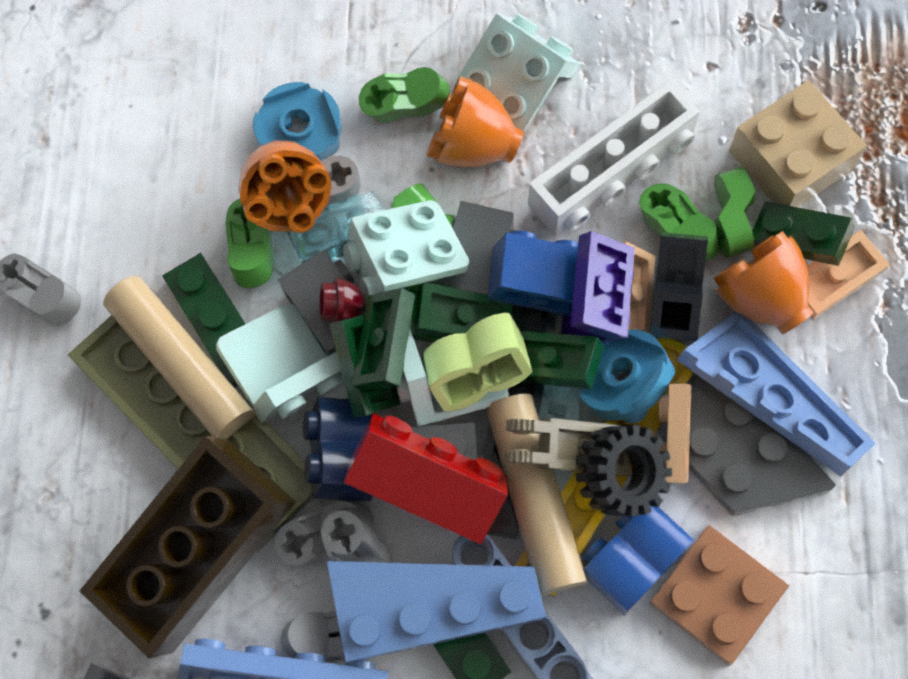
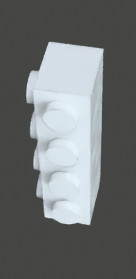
M669 80L529 183L528 206L556 238L567 229L570 232L576 231L588 221L591 211L602 203L605 206H609L618 200L625 192V186L637 177L640 180L646 179L659 167L660 160L669 153L673 152L677 155L685 150L695 138L693 133L700 111Z

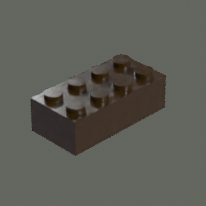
M205 436L79 592L149 659L174 653L294 506L296 501L227 439Z

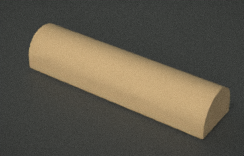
M131 276L125 278L111 288L103 300V306L212 437L227 439L256 415L255 411L141 277Z
M517 394L499 399L486 408V414L503 473L507 475L508 491L530 567L535 568L541 596L585 585L587 580L554 470L538 469V465L504 462L505 451H510L513 448L539 452L540 434L518 435L506 431V419L539 420L532 395Z

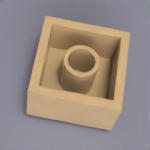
M807 80L739 125L729 152L744 167L749 176L772 203L799 207L851 172L867 145L811 81Z

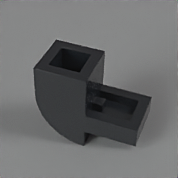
M661 232L650 334L652 336L697 341L708 236Z

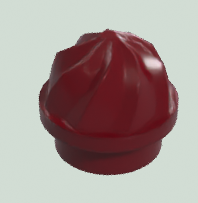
M335 278L333 283H321L319 294L321 321H332L335 323L359 316L365 302L357 285L344 281L341 278Z

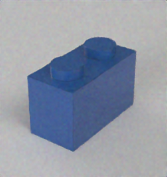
M528 231L506 232L492 250L488 300L571 316L578 242L571 240H557L555 242L537 239L535 234Z

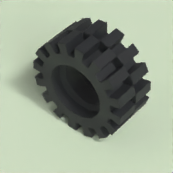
M640 425L602 427L603 430H595L590 434L592 440L584 441L580 447L587 452V455L577 456L576 465L584 466V473H575L576 482L586 483V487L579 491L583 498H592L588 505L595 510H601L602 514L619 516L646 515L652 512L650 506L659 507L663 500L658 493H668L670 485L663 482V478L672 477V468H664L663 465L664 461L670 460L669 452L658 450L664 444L661 438L651 437L654 431L648 428H640ZM623 451L629 456L632 465L631 481L625 490L620 488L615 476L616 461L619 454Z

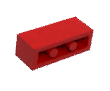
M375 414L372 415L349 461L344 483L478 544H482L508 495L507 475L494 462L485 458L473 460L458 453L457 448L453 444L442 438L431 437V439L412 432L410 425L393 416L382 418Z

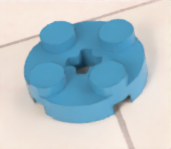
M291 82L274 88L262 99L264 104L259 109L258 115L256 112L254 115L253 130L259 147L262 144L275 140L292 141L311 150L319 160L326 159L328 156L335 154L339 149L342 133V120L336 101L325 90L322 89V93L318 89L310 88L308 83ZM300 117L302 123L310 122L302 132L295 133L294 131L290 132L287 130L292 127V119Z
M631 329L628 330V338L603 344L604 349L592 389L580 388L581 392H579L583 402L595 415L611 421L624 420L629 424L637 423L646 417L648 409L654 406L663 396L675 374V368L659 341L645 331ZM632 368L630 375L622 381L616 379L619 372L627 373Z

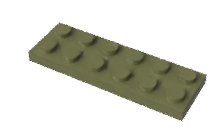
M112 315L68 354L79 368L177 469H179L205 436L212 437ZM255 415L227 440L296 501L294 506L258 548L257 552H259L277 534L278 530L296 516L314 496L312 483L305 482V460L266 421L261 423L257 415Z

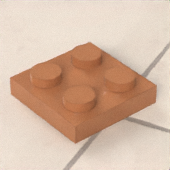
M708 525L649 604L730 666L735 662L790 585L712 526Z

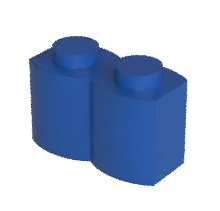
M650 506L652 512L646 515L620 516L615 523L621 529L618 534L609 542L603 537L599 538L582 557L588 564L583 569L586 580L623 616L694 542V539L659 507Z

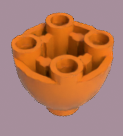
M460 76L452 94H448L439 115L443 122L439 132L435 131L428 146L426 156L434 159V162L457 168H476L501 160L511 163L519 149L524 131L514 126L510 115L492 92L481 84Z
M275 140L262 144L249 155L241 168L238 192L245 216L250 222L269 231L303 233L314 226L315 219L325 209L329 202L332 186L327 169L311 150L292 141Z
M783 231L775 236H770L750 251L755 257L752 261L746 263L743 259L737 264L735 262L716 275L713 280L718 285L714 291L735 312L755 322L775 326L781 334H785L809 318L813 311L808 306L809 276L805 259L791 235L786 237Z

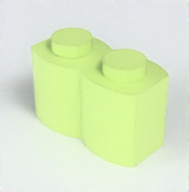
M501 313L484 318L474 324L466 333L443 337L431 344L423 352L429 389L443 411H456L471 406L483 398L487 392L501 391L513 387L532 373L523 336L510 313Z

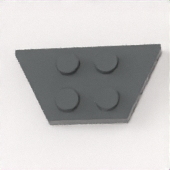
M695 375L691 385L689 470L731 516L752 512L766 506L773 507L790 503L792 500L816 494H827L836 486L831 478L803 449L700 376Z

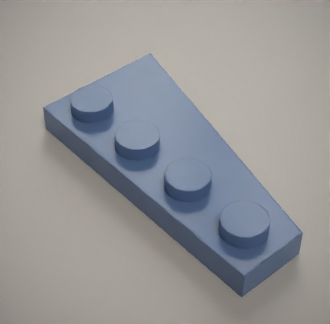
M734 312L687 347L677 359L678 362L839 476H842L876 444L752 320L737 312Z
M327 561L346 663L546 619L534 567Z
M196 639L194 645L184 644L177 679H195V677L209 679H388V671L375 670V664L366 660L352 663L345 662V665L325 663L326 657L315 653H297L294 659L275 656L276 650L269 647L247 646L245 652L225 649V643L218 640Z

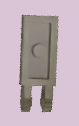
M556 418L540 420L506 419V431L518 435L540 434L539 452L513 448L510 451H505L504 462L538 465V469L584 473V466L576 465L577 456L587 455V452L580 448L583 442L591 441L590 434L595 430H603L602 427L621 425ZM624 451L617 458L615 476H631V461Z

